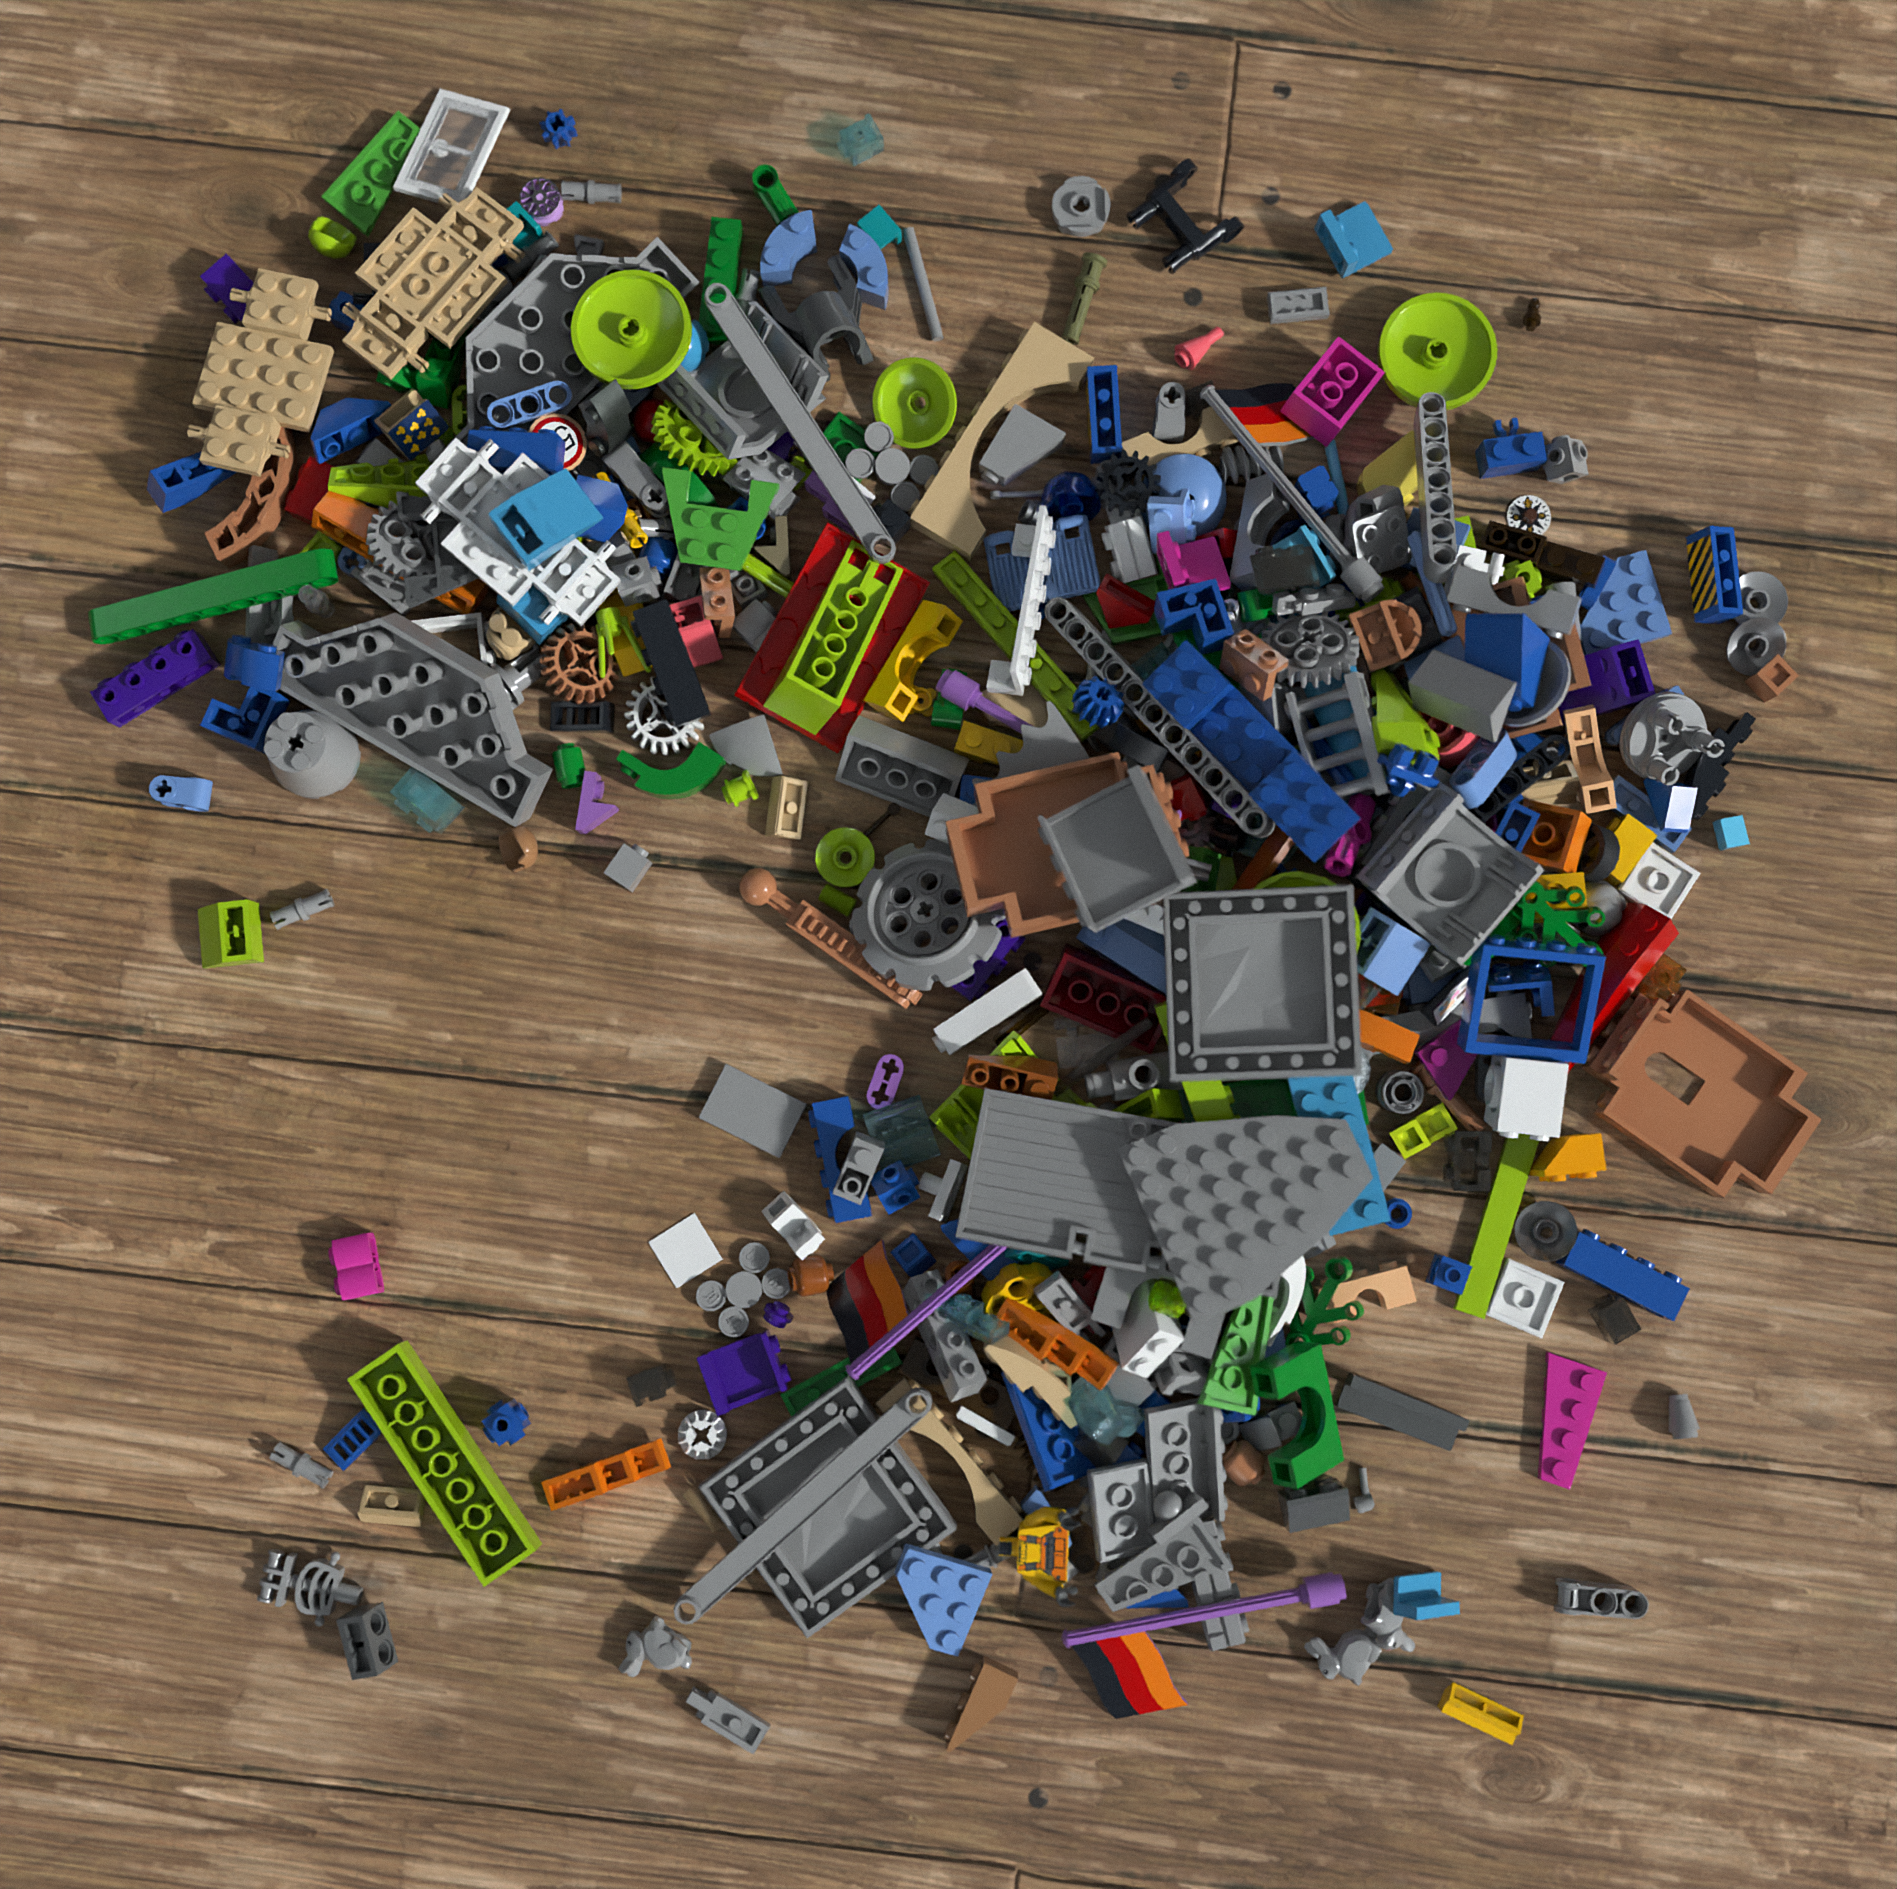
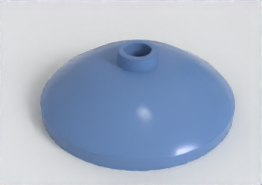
M1175 454L1157 462V471L1153 475H1161L1160 483L1156 484L1160 487V493L1153 496L1180 497L1183 488L1189 489V495L1195 504L1191 525L1196 526V537L1212 532L1223 517L1227 498L1225 484L1218 470L1209 461L1192 454ZM1145 476L1142 483L1148 489V480ZM1146 503V512L1143 514L1140 511L1143 521L1149 528L1148 505Z

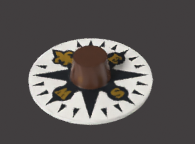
M1521 496L1514 500L1508 508V525L1542 535L1548 529L1551 522L1550 509L1542 499L1536 496Z

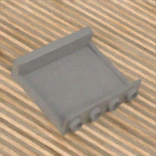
M1139 765L1127 770L1129 777L1048 819L1042 815L1037 817L1041 824V827L1037 829L1045 845L1050 844L1054 853L1050 855V859L1057 872L1062 871L1066 879L1062 883L1063 888L1069 899H1075L1079 909L1075 910V914L1082 927L1087 926L1094 933L1197 882L1146 773Z

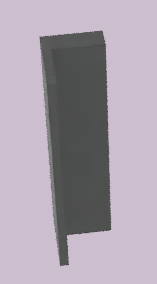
M1348 1372L1337 1402V1406L1341 1409L1448 1451L1452 1450L1458 1431L1466 1432L1470 1421L1460 1415Z

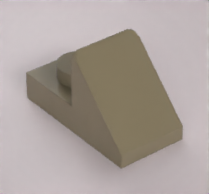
M775 516V526H770L771 544H776V546L753 547V550L763 563L792 582L787 516Z

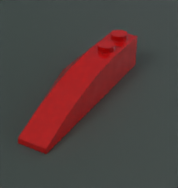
M1629 902L1625 910L1622 911V919L1619 924L1609 933L1602 935L1597 942L1603 955L1606 956L1589 1046L1679 934L1669 917L1646 904ZM1583 967L1549 1040L1572 1042L1586 967ZM1566 1062L1569 1064L1568 1073L1576 1063Z

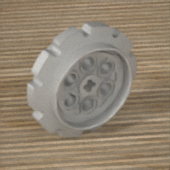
M929 839L921 849H917L913 843H909L887 854L884 857V868L880 870L872 868L864 878L857 892V897L863 904L860 908L853 910L852 925L855 939L861 945L867 944L866 948L862 951L865 960L883 978L889 979L892 975H896L895 981L901 987L912 990H931L935 981H940L945 987H949L975 973L973 968L974 962L977 960L988 961L1000 942L1002 933L995 925L998 921L1005 919L1004 910L1000 909L967 917L962 897L960 902L950 905L953 898L962 895L950 847L947 843L937 839ZM938 882L935 888L927 890V886L930 883ZM911 895L908 902L900 904L904 896ZM907 924L903 932L896 933L900 925ZM958 925V929L954 933L947 934L951 926ZM931 939L928 946L920 948L922 941Z

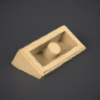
M785 776L773 777L765 830L766 836L801 840L808 781Z
M364 1484L357 1514L362 1522L421 1527L425 1497L419 1489Z

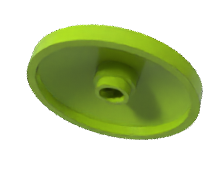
M643 270L618 271L596 281L579 299L571 321L573 347L583 366L593 377L602 383H608L616 379L622 389L645 388L667 378L679 367L685 358L692 337L691 316L679 291L663 277Z
M1448 293L1422 294L1401 304L1387 320L1378 341V365L1385 372L1382 377L1388 387L1404 402L1417 407L1419 398L1423 394L1434 392L1440 394L1445 399L1446 410H1450L1468 403L1485 387L1496 365L1497 341L1490 322L1471 302Z

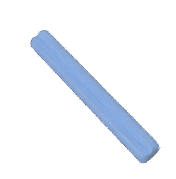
M1414 531L1407 538L1439 634L1450 637L1453 633L1457 632V625L1451 607L1447 601L1442 583H1433L1424 575L1421 532Z

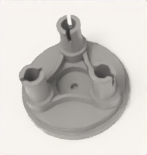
M1661 692L1651 695L1635 706L1623 724L1619 742L1621 756L1631 771L1643 778L1658 779L1668 786L1675 784L1679 775L1687 771L1697 761L1702 752L1711 758H1716L1724 751V749L1717 746L1724 747L1723 741L1713 737L1707 730L1706 720L1700 707L1692 699L1676 692Z

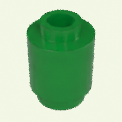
M574 743L558 745L556 747L557 751L552 753L557 782L561 783L562 789L582 786L586 769L581 748L575 747Z

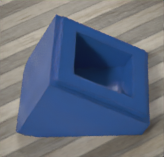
M914 1233L890 1252L910 1277L923 1274L936 1262V1259Z

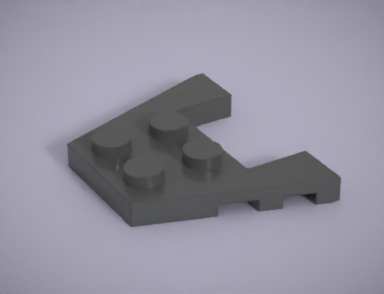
M396 492L400 521L423 520L420 515L432 503L430 498L427 496L422 498L411 496L406 492ZM442 511L432 521L436 574L404 577L406 604L409 608L420 605L479 578L441 545L443 540L459 524L454 517Z

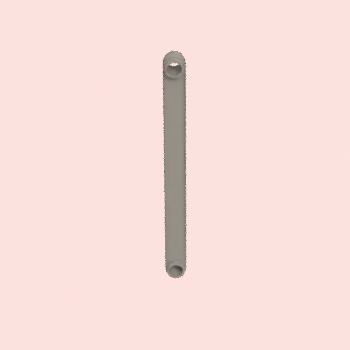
M721 283L711 284L704 293L705 304L869 556L874 562L879 564L890 562L894 558L896 545L730 290ZM715 294H722L726 297L721 303H713L710 300ZM879 543H885L890 547L891 551L885 556H880L874 551V547Z
M921 1387L909 1390L684 1592L676 1601L673 1609L677 1621L685 1625L696 1622L927 1415L932 1406V1396L929 1391ZM920 1395L925 1398L927 1405L922 1409H916L911 1405L910 1398ZM690 1603L694 1606L696 1613L686 1614L682 1610L681 1604Z

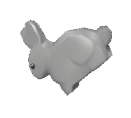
M1387 1578L1381 1584H1369L1366 1590L1368 1602L1364 1616L1361 1617V1623L1368 1626L1372 1632L1377 1633V1645L1380 1648L1393 1650L1400 1647L1404 1651L1412 1652L1415 1649V1643L1402 1631L1401 1627L1404 1617L1393 1614L1394 1578Z
M654 1616L650 1625L644 1628L642 1633L637 1630H631L628 1633L626 1639L628 1655L620 1664L619 1670L621 1673H627L629 1677H635L638 1675L644 1660H648L657 1669L670 1670L676 1667L689 1669L692 1664L689 1654L692 1642L684 1635L677 1634L673 1629L664 1624V1619Z
M1368 1626L1365 1630L1353 1629L1343 1633L1335 1648H1329L1318 1637H1312L1310 1642H1306L1304 1646L1310 1655L1318 1659L1319 1670L1326 1679H1334L1339 1674L1357 1686L1361 1684L1362 1676L1370 1664L1374 1663L1381 1653V1648L1377 1645V1633L1372 1632Z

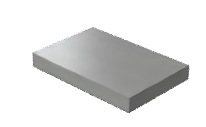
M725 1064L699 1118L780 1158L807 1104Z
M1141 1458L1087 1470L1096 1560L1099 1563L1133 1556L1155 1542L1145 1531L1155 1523L1149 1461Z

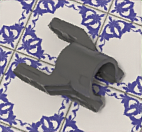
M839 254L828 258L827 262L834 276L833 282L838 292L821 291L814 293L804 299L794 312H787L774 286L767 285L758 289L768 314L829 375L826 382L830 381L831 375L828 371L830 366L820 349L821 345L843 336L857 364L863 366L873 361L865 335L859 327L862 301L857 285Z

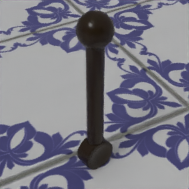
M891 803L888 806V811L863 834L868 837L891 815H897L900 810L899 805Z

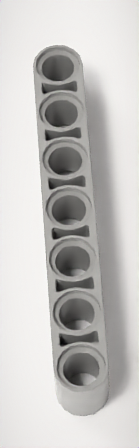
M1428 392L1419 398L1413 420L1423 570L1425 577L1429 581L1444 583L1450 578L1457 559L1445 399L1438 393Z

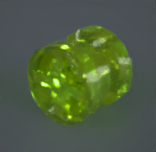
M1159 1281L1151 1288L1148 1296V1306L1152 1311L1156 1313L1164 1312L1170 1318H1177L1184 1312L1186 1305L1177 1286L1171 1287L1169 1283Z

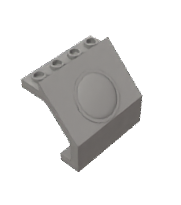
M757 301L747 302L744 310L745 315L808 411L811 412L826 399L821 392L829 375ZM729 340L705 358V361L698 368L688 372L680 364L671 375L657 383L728 460L761 454L787 432L786 427Z
M1439 782L1436 788L1431 789L1356 877L1378 900L1436 949L1462 966L1543 873L1544 869L1538 863L1506 843L1463 806L1464 799L1460 794Z

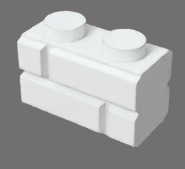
M1142 515L1105 526L1106 532L1102 533V540L1106 551L1111 550L1114 561L1110 562V569L1115 579L1119 578V581L1122 583H1127L1158 573Z

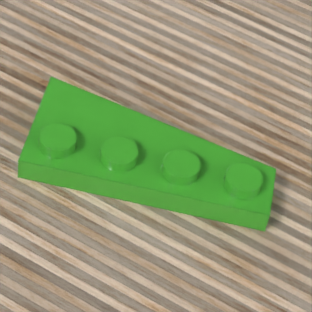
M397 111L321 196L329 206L367 237H369L394 189L393 186L418 136L420 128L400 111Z

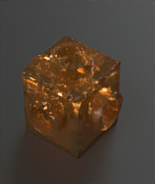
M1663 953L1637 986L1639 988L1638 993L1643 994L1650 1000L1661 998L1662 1000L1671 999L1681 987L1679 981L1687 969Z

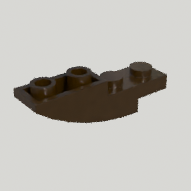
M1491 520L1479 545L1480 550L1487 551L1486 553L1491 556L1493 553L1505 555L1503 561L1506 563L1515 560L1524 563L1531 560L1533 567H1537L1540 571L1541 577L1559 583L1570 581L1594 589L1606 562L1605 557L1547 541V536Z

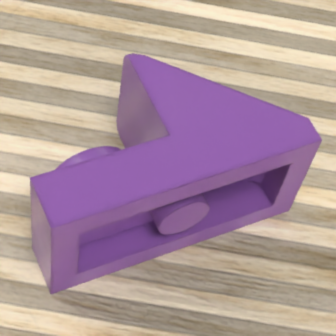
M584 771L575 830L580 834L589 833L619 811L616 805L597 803L598 799H602L604 793V781H601V777L597 772Z

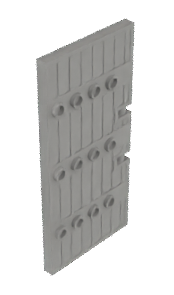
M985 1088L956 1237L1072 1260L1073 1254L1084 1256L1083 1261L1085 1263L1146 1274L1147 1268L1159 1270V1277L1174 1279L1163 1253L1162 1257L1149 1255L1150 1248L1159 1250L1161 1248L1117 1149L1172 1125L1181 1123ZM1076 1234L1088 1236L1087 1243L1076 1242ZM1280 1277L1259 1296L1276 1299Z

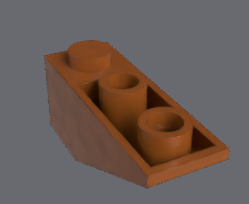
M969 1055L961 1084L983 1090L986 1088L1052 1100L1058 1081L1057 1063L1030 1056Z

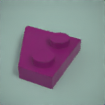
M1461 1019L1414 1051L1444 1098L1449 1101L1456 1094L1477 1056L1475 1053H1465L1457 1044Z

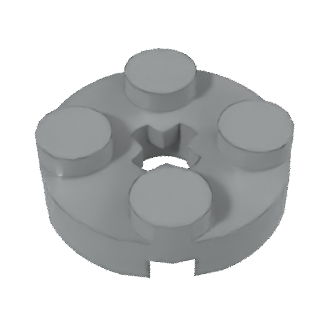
M1071 177L1054 193L1052 215L1058 225V229L1064 234L1086 237L1099 233L1109 217V194L1105 188L1103 190L1097 184V181L1091 177ZM1081 200L1085 206H1089V209H1086L1084 212H1078L1073 206H1077L1078 201Z

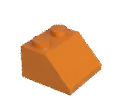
M1524 799L1522 805L1539 813L1540 816L1521 853L1538 863L1544 871L1557 874L1576 873L1592 819L1580 810Z

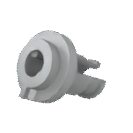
M536 644L532 646L529 652L521 654L504 668H501L496 663L490 666L499 672L512 710L524 702L521 692L541 677V670L547 667L539 663V659L546 655L539 653V648Z

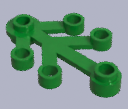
M1535 881L1517 901L1516 904L1522 908L1521 929L1518 931L1517 937H1523L1525 934L1530 933L1532 934L1531 939L1537 942V934L1533 929L1536 910L1543 917L1541 944H1547V940H1555V932L1557 931L1572 947H1577L1578 943H1584L1588 946H1596V949L1603 954L1597 943L1593 941L1585 942L1566 923L1587 922L1591 927H1599L1605 922V914L1601 908L1593 906L1588 909H1552L1546 903L1567 901L1570 906L1578 907L1585 901V894L1580 887L1544 889L1539 882ZM1528 893L1536 894L1532 900L1525 899ZM1580 893L1578 899H1569L1571 894ZM1599 913L1600 916L1597 920H1590L1592 914ZM1539 960L1540 964L1546 968L1552 967L1557 963V961Z
M1336 1256L1327 1261L1325 1264L1327 1280L1316 1300L1311 1285L1314 1279V1271L1306 1265L1307 1279L1305 1280L1301 1298L1307 1318L1302 1325L1297 1309L1290 1323L1291 1331L1286 1337V1347L1299 1341V1338L1305 1342L1321 1343V1346L1328 1344L1341 1346L1350 1340V1330L1344 1325H1339L1331 1329L1330 1332L1313 1334L1318 1324L1343 1319L1355 1321L1364 1314L1363 1305L1356 1300L1350 1301L1342 1307L1327 1309L1340 1282L1347 1280L1352 1275V1264L1346 1257ZM1339 1263L1343 1266L1344 1273L1339 1270ZM1350 1306H1353L1356 1309V1315H1353L1351 1313ZM1337 1331L1343 1334V1340L1338 1338Z

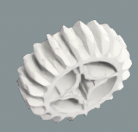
M653 676L650 678L652 686L647 687L646 683L641 682L640 687L643 692L641 694L636 690L631 692L637 700L636 702L631 700L626 702V705L634 710L624 713L626 719L633 720L626 724V728L629 731L636 730L631 737L634 741L642 739L640 741L642 749L647 748L651 744L650 752L652 754H656L660 746L664 756L669 754V747L673 748L675 754H679L680 748L678 745L683 743L685 748L689 749L691 745L687 739L691 737L697 741L699 736L694 732V729L703 730L704 725L696 721L685 725L681 730V728L676 727L674 722H672L674 725L671 726L667 720L665 721L657 705H660L663 709V706L668 704L657 697L658 694L652 681ZM650 702L653 706V712L647 718L648 722L643 725V710L646 704ZM661 728H667L674 735L662 738L649 733L652 730L657 731Z

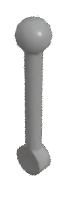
M1043 488L1041 491L1001 492L996 490L990 492V499L997 500L1013 497H1042L1043 499H1049L1052 493L1049 488Z

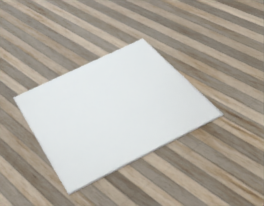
M695 1213L648 1242L676 1289L723 1260Z

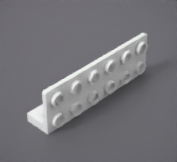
M1046 505L1039 506L1036 525L1016 524L1011 549L1012 555L1030 557L1012 662L991 660L986 686L987 691L991 693L1023 696L1025 685L1029 686L1031 682L1032 669L1028 667L1029 660L1034 658L1036 654L1037 642L1033 640L1034 632L1039 630L1041 626V612H1038L1039 604L1045 602L1046 585L1043 584L1044 576H1049L1051 569V558L1048 557L1049 548H1054L1056 541V531L1052 530L1053 518L1048 516Z

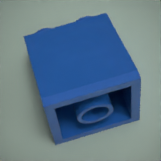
M1524 613L1466 614L1464 662L1517 683L1508 710L1521 711L1522 708H1534L1550 638Z

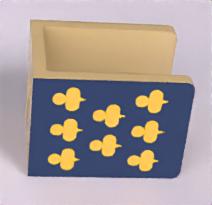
M415 389L408 391L374 420L394 447L410 461L449 429V426L427 399H422Z

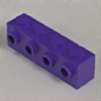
M194 629L182 631L174 637V641L166 646H158L148 653L149 656L145 659L125 666L123 672L119 675L99 682L98 688L90 693L107 721L120 728L220 666V662L203 635Z
M1006 918L998 921L995 925L1001 931L1002 936L997 948L988 961H975L973 964L975 973L962 982L950 986L969 1002L974 997L979 999L990 987L985 982L992 973L996 976L1000 974L1008 963L1004 959L1010 950L1016 953L1026 940L1022 935L1010 937Z

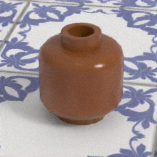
M819 1254L806 1256L803 1260L798 1257L792 1262V1266L787 1269L791 1291H796L801 1297L825 1293L829 1288V1281L834 1280L832 1264L826 1263Z

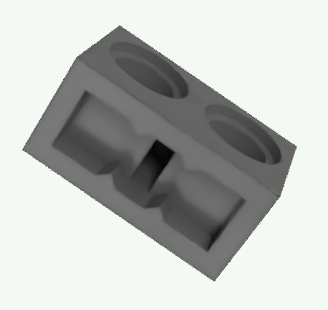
M383 1602L357 1606L336 1620L352 1680L379 1676L398 1662Z

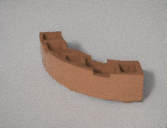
M281 427L277 439L278 444L290 446L289 457L284 458L270 455L264 464L261 477L252 475L245 492L246 498L237 511L233 510L223 521L204 533L216 559L229 569L248 557L250 546H261L277 528L286 512L285 500L289 491L294 489L297 470L296 446L293 432L290 428Z

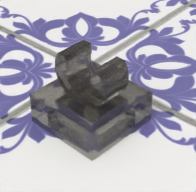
M1212 380L1185 391V400L1194 421L1199 420L1203 409L1211 407L1205 399L1200 398V393L1204 387L1214 385Z

